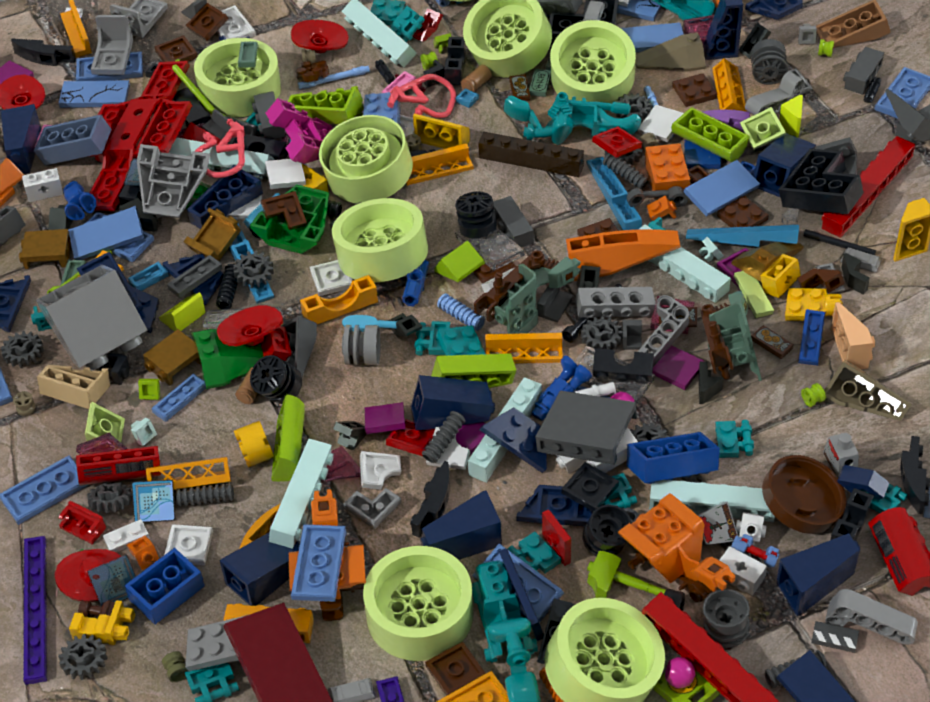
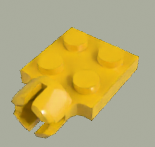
M788 288L785 321H804L806 309L823 311L825 316H833L835 303L839 302L843 305L840 300L842 295L827 294L826 289Z

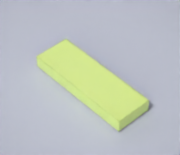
M744 271L734 273L736 283L742 294H744L755 318L773 314L774 309L758 280Z

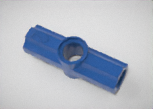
M426 260L417 269H414L413 272L407 273V283L402 296V302L407 304V306L414 307L415 304H418L421 293L424 291V282L429 268V262Z

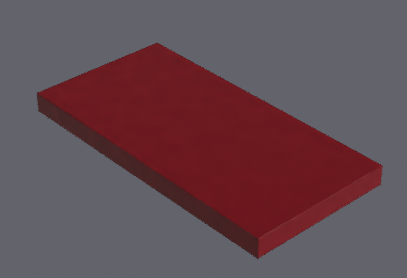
M284 602L224 624V630L259 702H333Z

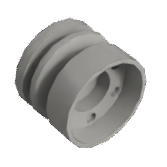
M345 325L342 337V353L345 365L351 364L352 356L355 365L359 364L361 356L364 358L365 365H379L381 348L379 325H366L364 333H361L359 325H355L354 333L352 325Z

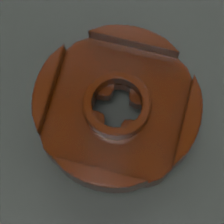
M324 60L317 63L303 62L301 67L296 70L297 79L300 78L302 82L317 81L318 77L323 75V78L329 75V68Z

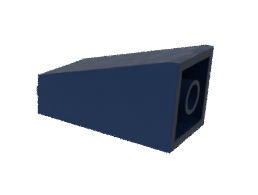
M35 104L0 110L6 156L23 174L30 173L36 154L34 152L35 144L42 129Z
M787 133L776 139L758 155L753 175L760 183L757 189L780 197L778 189L809 149H815L816 144Z
M419 375L410 407L415 430H427L443 426V422L447 421L446 418L450 416L451 411H456L465 418L466 422L462 425L487 422L495 411V402H492V391L489 390L487 382Z
M487 490L422 528L423 537L420 538L422 546L444 550L460 560L495 549L498 544L502 545L501 521Z
M269 532L220 560L225 584L249 606L258 605L289 580V552L299 551L300 544L297 541L293 549L269 542Z
M849 533L780 559L776 584L796 616L802 615L854 575L860 547L858 542L853 540Z

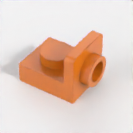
M146 535L127 544L130 553L136 558L142 570L150 567L160 559L153 543Z

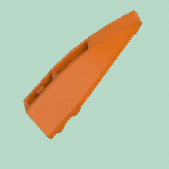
M621 230L566 239L569 258L571 260L576 258L581 262L578 268H581V265L600 267L599 277L612 275L681 248L678 231ZM579 274L574 278V281L578 280Z

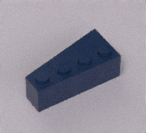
M720 0L703 43L705 60L738 57L743 13L742 0Z
M242 169L232 176L219 178L187 208L190 223L201 229L210 217L207 211L208 208L214 211L218 209L227 217L228 214L263 194L261 180Z

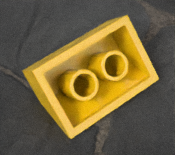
M418 114L413 115L414 134L421 137V143L443 149L466 143L468 145L470 141V127Z
M925 198L914 200L907 204L900 223L893 257L895 262L928 251L930 242V204Z

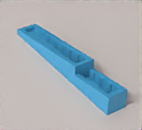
M599 157L587 160V166L622 230H639L642 227V218L634 207L629 206L626 199L628 192L611 168H607V165H603L604 158Z
M241 230L229 247L234 260H241L240 255L247 256L248 251L254 254L249 241L246 240ZM268 281L266 285L260 283L259 288L257 285L250 288V284H247L257 304L274 298Z
M799 225L687 229L686 239L703 241L708 237L712 242L759 247L760 240L797 244Z

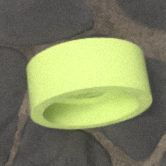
M479 0L465 19L463 37L479 66H487L492 76L508 78L509 76L524 74L542 61L551 45L552 29L537 0Z
M588 20L569 26L555 39L550 53L551 81L556 93L565 92L569 100L576 96L577 101H582L584 97L587 102L613 103L618 101V97L624 98V94L628 95L635 79L636 53L634 44L626 32L609 22Z
M250 38L222 40L205 48L195 60L194 73L197 88L216 110L226 116H250L254 112L252 103H255L254 95L271 91L274 92L275 99L280 95L281 81L277 55L270 46L261 41ZM257 41L256 66L239 68L238 59L241 42Z
M364 115L340 123L326 135L319 149L320 163L331 191L340 199L351 203L387 198L393 195L405 185L413 169V161L404 131L398 123L384 116Z
M380 198L354 205L344 211L336 219L332 227V236L339 267L344 274L355 280L370 275L373 282L398 279L417 269L424 262L428 254V243L422 213L414 204L401 199Z
M429 546L401 548L380 559L370 570L366 578L363 598L368 629L374 641L387 653L411 661L430 660L459 644L468 635L474 614L472 583L464 565L450 553Z
M592 598L577 603L563 616L547 645L544 663L552 688L564 702H644L662 675L665 665V650L657 629L639 610L619 600Z

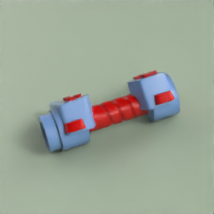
M746 534L743 537L736 535L731 546L732 548L744 554L748 552L763 559L767 567H775L780 555L778 554L779 549L770 546L764 551L753 546V537Z

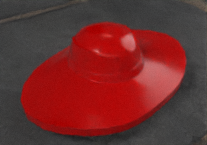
M326 20L298 22L292 27L290 33L291 40L295 45L304 49L315 50V53L318 54L326 53L327 50L342 49L348 44L349 39L348 33L343 26Z
M15 75L0 84V107L3 110L35 104L36 109H38L46 97L44 87L32 76Z
M268 305L249 307L223 320L217 328L218 338L223 344L228 346H241L244 344L256 346L265 340L266 335L282 325L283 317L280 311Z
M91 549L72 553L63 558L57 565L54 574L56 585L61 592L73 600L80 602L82 600L90 602L99 601L89 571L123 556L106 549ZM98 574L92 576L96 580L100 577Z

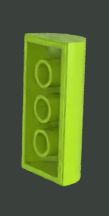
M693 107L672 123L671 127L674 134L731 163L741 157L750 137Z
M292 395L285 396L277 418L271 480L274 482L290 481L301 457L305 405L299 398Z

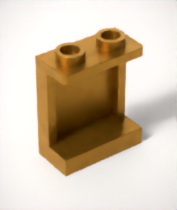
M208 208L207 211L210 217L194 239L187 236L184 243L195 253L203 254L205 257L211 255L217 261H220L242 229L237 225L238 221L233 217L229 216L227 218L222 211L218 209L214 211Z
M68 229L26 231L24 239H21L22 252L19 253L20 263H23L25 269H29L30 262L59 260L61 268L66 267L71 250Z
M179 329L143 354L145 368L149 372L156 374L161 382H166L169 386L173 384L172 377L191 362L196 361L199 365L201 364L195 342Z

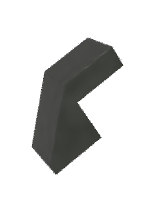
M844 253L841 268L846 284L849 288L864 295L868 290L870 277L860 273L861 260Z
M402 313L388 320L397 321V329L390 328L397 337H406L422 329V325L413 315L406 317Z

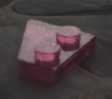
M106 433L77 445L76 452L80 455L126 450L128 448L112 434Z
M343 446L331 451L334 454L331 466L327 465V476L321 482L361 477L359 466Z

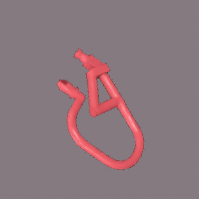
M426 74L400 87H393L387 106L393 108L396 100L398 102L421 103L415 108L414 114L422 115L424 112L431 117L441 119L448 117L452 113L457 94L453 85L445 78L436 74ZM427 80H435L445 85L451 94L446 111L439 113L421 105L426 104L429 99L417 85ZM411 89L416 96L405 95L404 92Z
M232 119L227 120V124L231 128L216 146L217 153L238 150L239 162L234 168L224 172H214L207 169L206 175L209 177L226 178L239 172L245 164L244 126H241L237 121L234 122ZM209 132L203 133V138L207 143L198 147L195 152H203L215 146L217 140ZM232 138H237V143L228 144Z

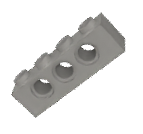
M652 287L578 288L575 298L578 317L586 318L601 316L606 318L652 316L656 305Z

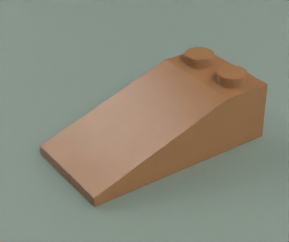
M876 0L869 1L816 26V33L820 40L834 41L833 48L876 40L891 33L887 18Z

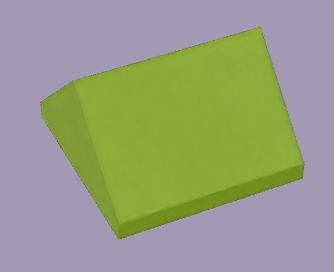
M467 240L442 258L434 268V272L460 282L485 264V262Z

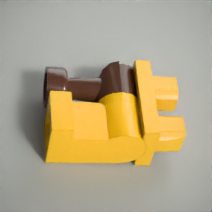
M82 600L79 604L78 613H74L69 631L73 640L74 636L81 639L82 635L85 634L86 638L89 639L91 635H94L95 640L100 638L102 643L115 645L117 640H127L129 628L122 624L123 622L132 623L135 619V611L133 608L124 607L123 602L116 600V602L108 600L103 606H92L90 601ZM90 615L98 616V618H91Z

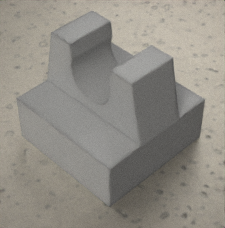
M810 24L799 26L798 43L815 44L816 26H811Z

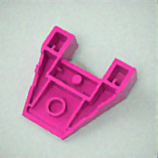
M277 98L267 110L266 115L271 125L284 128L290 137L291 142L286 147L289 158L294 162L303 164L319 160L321 143L334 127L317 117L313 119L307 116V111L302 110L300 112L295 109L294 104Z

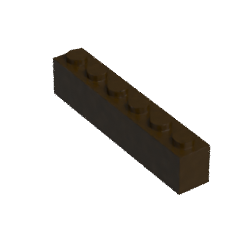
M484 131L478 142L479 158L574 177L580 176L584 166V150Z

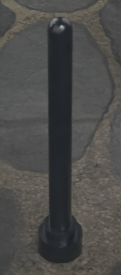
M616 284L614 287H622V285ZM582 317L574 326H567L562 331L564 340L572 343L578 338L579 330L583 327V324H587V320L592 318Z

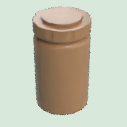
M485 65L477 67L461 81L462 88L475 92L492 77L490 69Z
M253 367L250 368L235 393L237 399L245 404L253 403L258 394L251 387L250 374Z

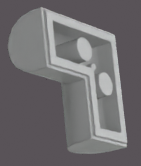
M387 488L373 501L356 491L343 505L346 510L375 529L401 504V498Z

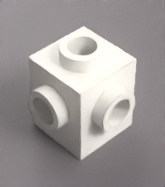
M742 512L741 521L737 520L736 523L738 536L743 537L746 534L753 537V545H755V541L760 542L761 537L765 538L767 525H763L764 516ZM754 526V531L748 532L747 528Z

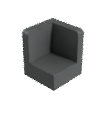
M623 320V350H639L642 347V320Z

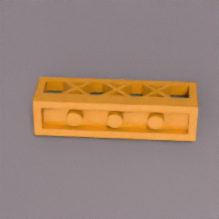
M68 0L71 10L60 13L70 43L73 46L75 56L77 58L92 54L89 39L73 0Z
M723 58L712 68L720 110L735 109L747 112L745 110V99L739 69Z
M467 143L413 156L411 174L418 176L408 179L406 185L473 170L474 167L469 157ZM466 161L468 164L464 166L458 165L460 162ZM444 166L451 167L448 170L441 169ZM428 170L434 171L432 174L425 173Z
M562 333L485 334L486 354H490V352H498L500 354L518 352L519 356L512 357L514 364L561 363L563 358ZM558 351L559 356H550L547 353ZM537 352L539 355L531 357L529 353Z
M227 457L146 468L147 482H153L151 472L159 471L165 475V478L155 481H172V490L231 481ZM215 463H224L225 471L213 472L211 470ZM199 465L206 470L204 474L193 475L190 472L194 466ZM178 468L186 473L183 477L173 478L170 476L172 471Z

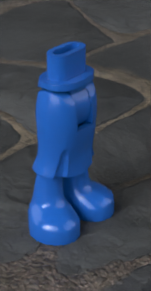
M71 181L64 187V197L68 202L64 210L69 219H84L85 213L82 208L87 213H92L95 210L96 199L94 195L85 192L83 186L77 181Z
M566 355L561 359L563 371L543 391L535 403L536 407L531 412L533 416L541 421L546 418L560 390L574 393L575 389L592 378V374L587 368L582 365L577 366Z

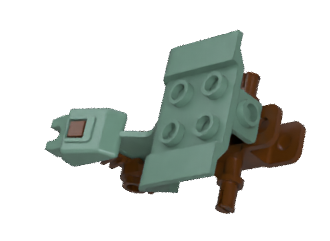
M533 251L532 254L503 279L502 273L497 272L494 274V287L482 294L474 302V313L479 315L487 309L486 320L492 322L496 319L498 323L507 326L508 334L529 333L538 324V310L536 308L537 288L549 283V288H560L574 281V278L581 272V269L578 268L581 262L576 258L571 260L565 257L560 262L557 260L555 263V259L551 261V258H548L546 260L541 251Z
M742 291L729 294L730 305L724 303L725 307L720 305V309L717 306L713 307L712 304L702 306L701 316L708 340V352L714 374H717L716 367H718L722 377L729 379V366L731 370H734L733 365L738 366L749 363L751 371L757 374L759 381H761L746 318L748 306Z

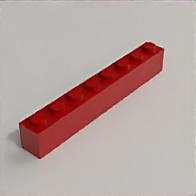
M898 136L889 141L885 149L878 153L877 158L869 163L868 168L865 171H861L860 178L864 193L850 213L824 212L821 218L823 221L822 229L841 238L911 160L915 144Z
M660 592L643 608L641 613L652 622L660 637L681 657L690 660L695 670L729 702H779L769 689L764 688L752 673H748L736 658L726 653L720 643L712 640L704 628L697 626L685 611H681L670 597Z

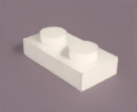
M141 519L103 535L108 549L116 553L127 549V544L144 535L150 539Z

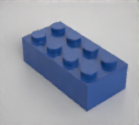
M701 432L627 444V467L644 483L648 484L660 480H673L677 477H691L694 474H708L719 469L720 448Z

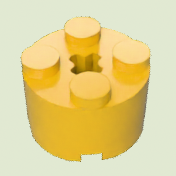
M260 421L234 430L237 441H240L238 442L248 467L274 457Z

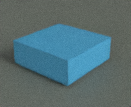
M465 88L456 97V102L470 108L479 99V94Z

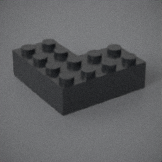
M586 0L584 14L551 12L549 23L552 29V41L549 49L552 48L555 39L563 30L583 21L590 1H598L605 4L600 21L617 25L619 0Z
M809 149L778 189L782 206L792 209L849 214L864 193L860 175L844 174L846 166L842 151Z

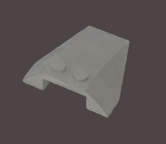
M140 144L137 167L143 212L145 214L180 218L207 172L210 153L192 151V156L160 152L158 146Z

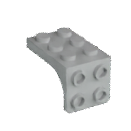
M136 0L130 8L114 4L109 8L111 15L128 16L132 36L143 38L167 10L168 5L166 2L158 0Z
M97 15L95 20L98 29V44L91 66L92 75H124L133 44L128 16Z
M241 617L188 629L185 665L187 670L193 671L231 661H239L223 626L225 623Z

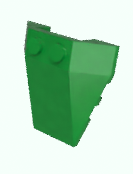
M297 184L286 193L296 191L307 221L306 226L289 230L284 215L266 219L264 212L261 211L251 223L250 228L268 246L302 254L317 245L324 234L329 192Z
M217 329L191 332L192 340L196 344L201 361L206 389L226 386L231 383V380L239 376L241 378L245 377L250 368L254 367L257 361L264 357L261 343L256 346H247L245 344L241 346H228L219 340Z

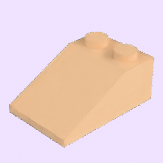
M836 302L831 330L842 362L847 360L859 369H868L870 360L873 358L872 348L875 347V339L870 335L869 329L841 303Z

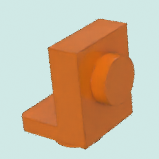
M666 196L647 205L652 221L658 217L662 218L667 214H670L673 219L677 217L675 203Z

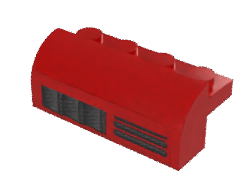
M158 446L77 455L76 466L79 486L147 478L146 468L160 466ZM151 472V476H161V472Z
M896 507L885 510L868 522L898 592L913 596L923 587L930 588V552L925 545L924 537L917 528L916 520L908 515L906 509Z

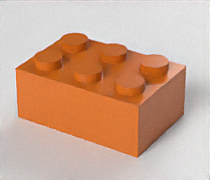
M680 143L645 147V165L652 191L669 190L673 186L685 189L690 186V176Z

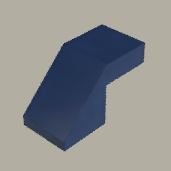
M848 465L842 467L837 480L849 492L852 493L854 488L858 490L864 489L869 494L874 495V498L878 501L884 498L890 483L874 470Z

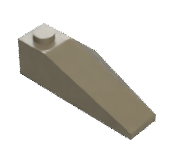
M698 32L680 35L637 53L635 65L640 69H658L659 67H667L668 70L684 68V71L706 69L703 44Z
M847 360L842 362L824 390L826 397L840 406L854 408L899 421L903 419L912 405Z

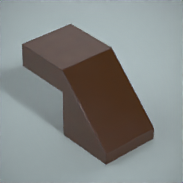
M812 269L797 278L800 288H815L821 284L828 293L845 284L839 270Z

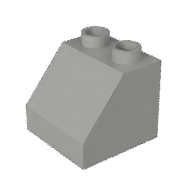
M105 265L94 268L36 300L73 363L79 368L86 365L92 371L103 366L109 361L106 353L118 346L122 352H127L143 342L139 335L147 331L116 271Z

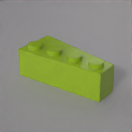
M353 86L350 90L338 88L335 92L323 90L317 94H312V92L294 94L290 96L288 102L294 104L295 109L300 112L302 110L307 111V116L313 119L317 117L328 124H340L356 117L363 99L358 87Z
M511 353L444 355L436 357L431 376L487 382L488 387L493 388L512 384L516 368Z

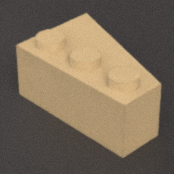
M47 365L37 376L40 394L89 409L91 402L96 403L110 387L109 372L105 368H102L101 371H91L90 367L76 370L72 369V366Z

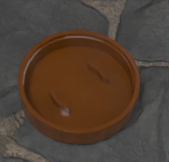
M802 455L785 456L774 463L763 480V497L771 513L784 525L798 532L807 534L825 532L834 526L846 508V493L844 487L837 482L838 477L826 465L813 458Z

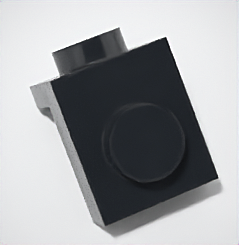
M434 60L433 68L423 71V75L436 74L445 78V67L437 60ZM427 80L424 82V85L428 88L440 82Z
M109 353L108 358L112 367L111 374L114 384L122 385L124 379L129 375L130 366L127 356Z

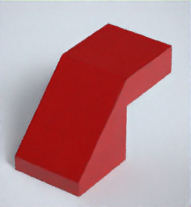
M427 8L423 17L425 21L421 24L422 27L413 34V38L422 42L427 40L438 29L443 14Z

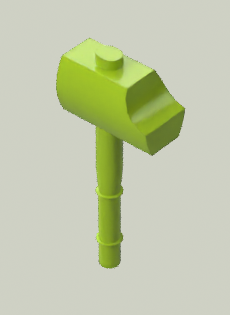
M599 551L595 561H590L587 571L590 572L587 583L593 588L595 598H607L614 581L654 595H658L660 592L664 594L666 591L641 579L619 572L621 558L612 553Z

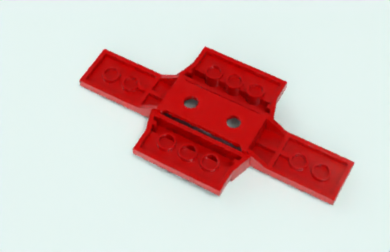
M188 61L159 62L141 97L118 104H103L98 115H102L112 130L103 152L99 155L87 156L95 157L98 162L103 163L102 170L89 192L96 199L94 211H115L120 202L119 195L126 183L132 163L137 161L140 144L158 146L160 152L169 153L192 108L190 101H172L182 82L173 71L172 66L178 65L186 74L190 67ZM148 125L145 133H143L144 128Z

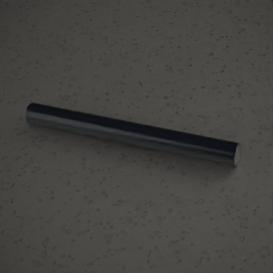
M807 229L804 231L803 236L845 249L852 248L868 254H876V250Z

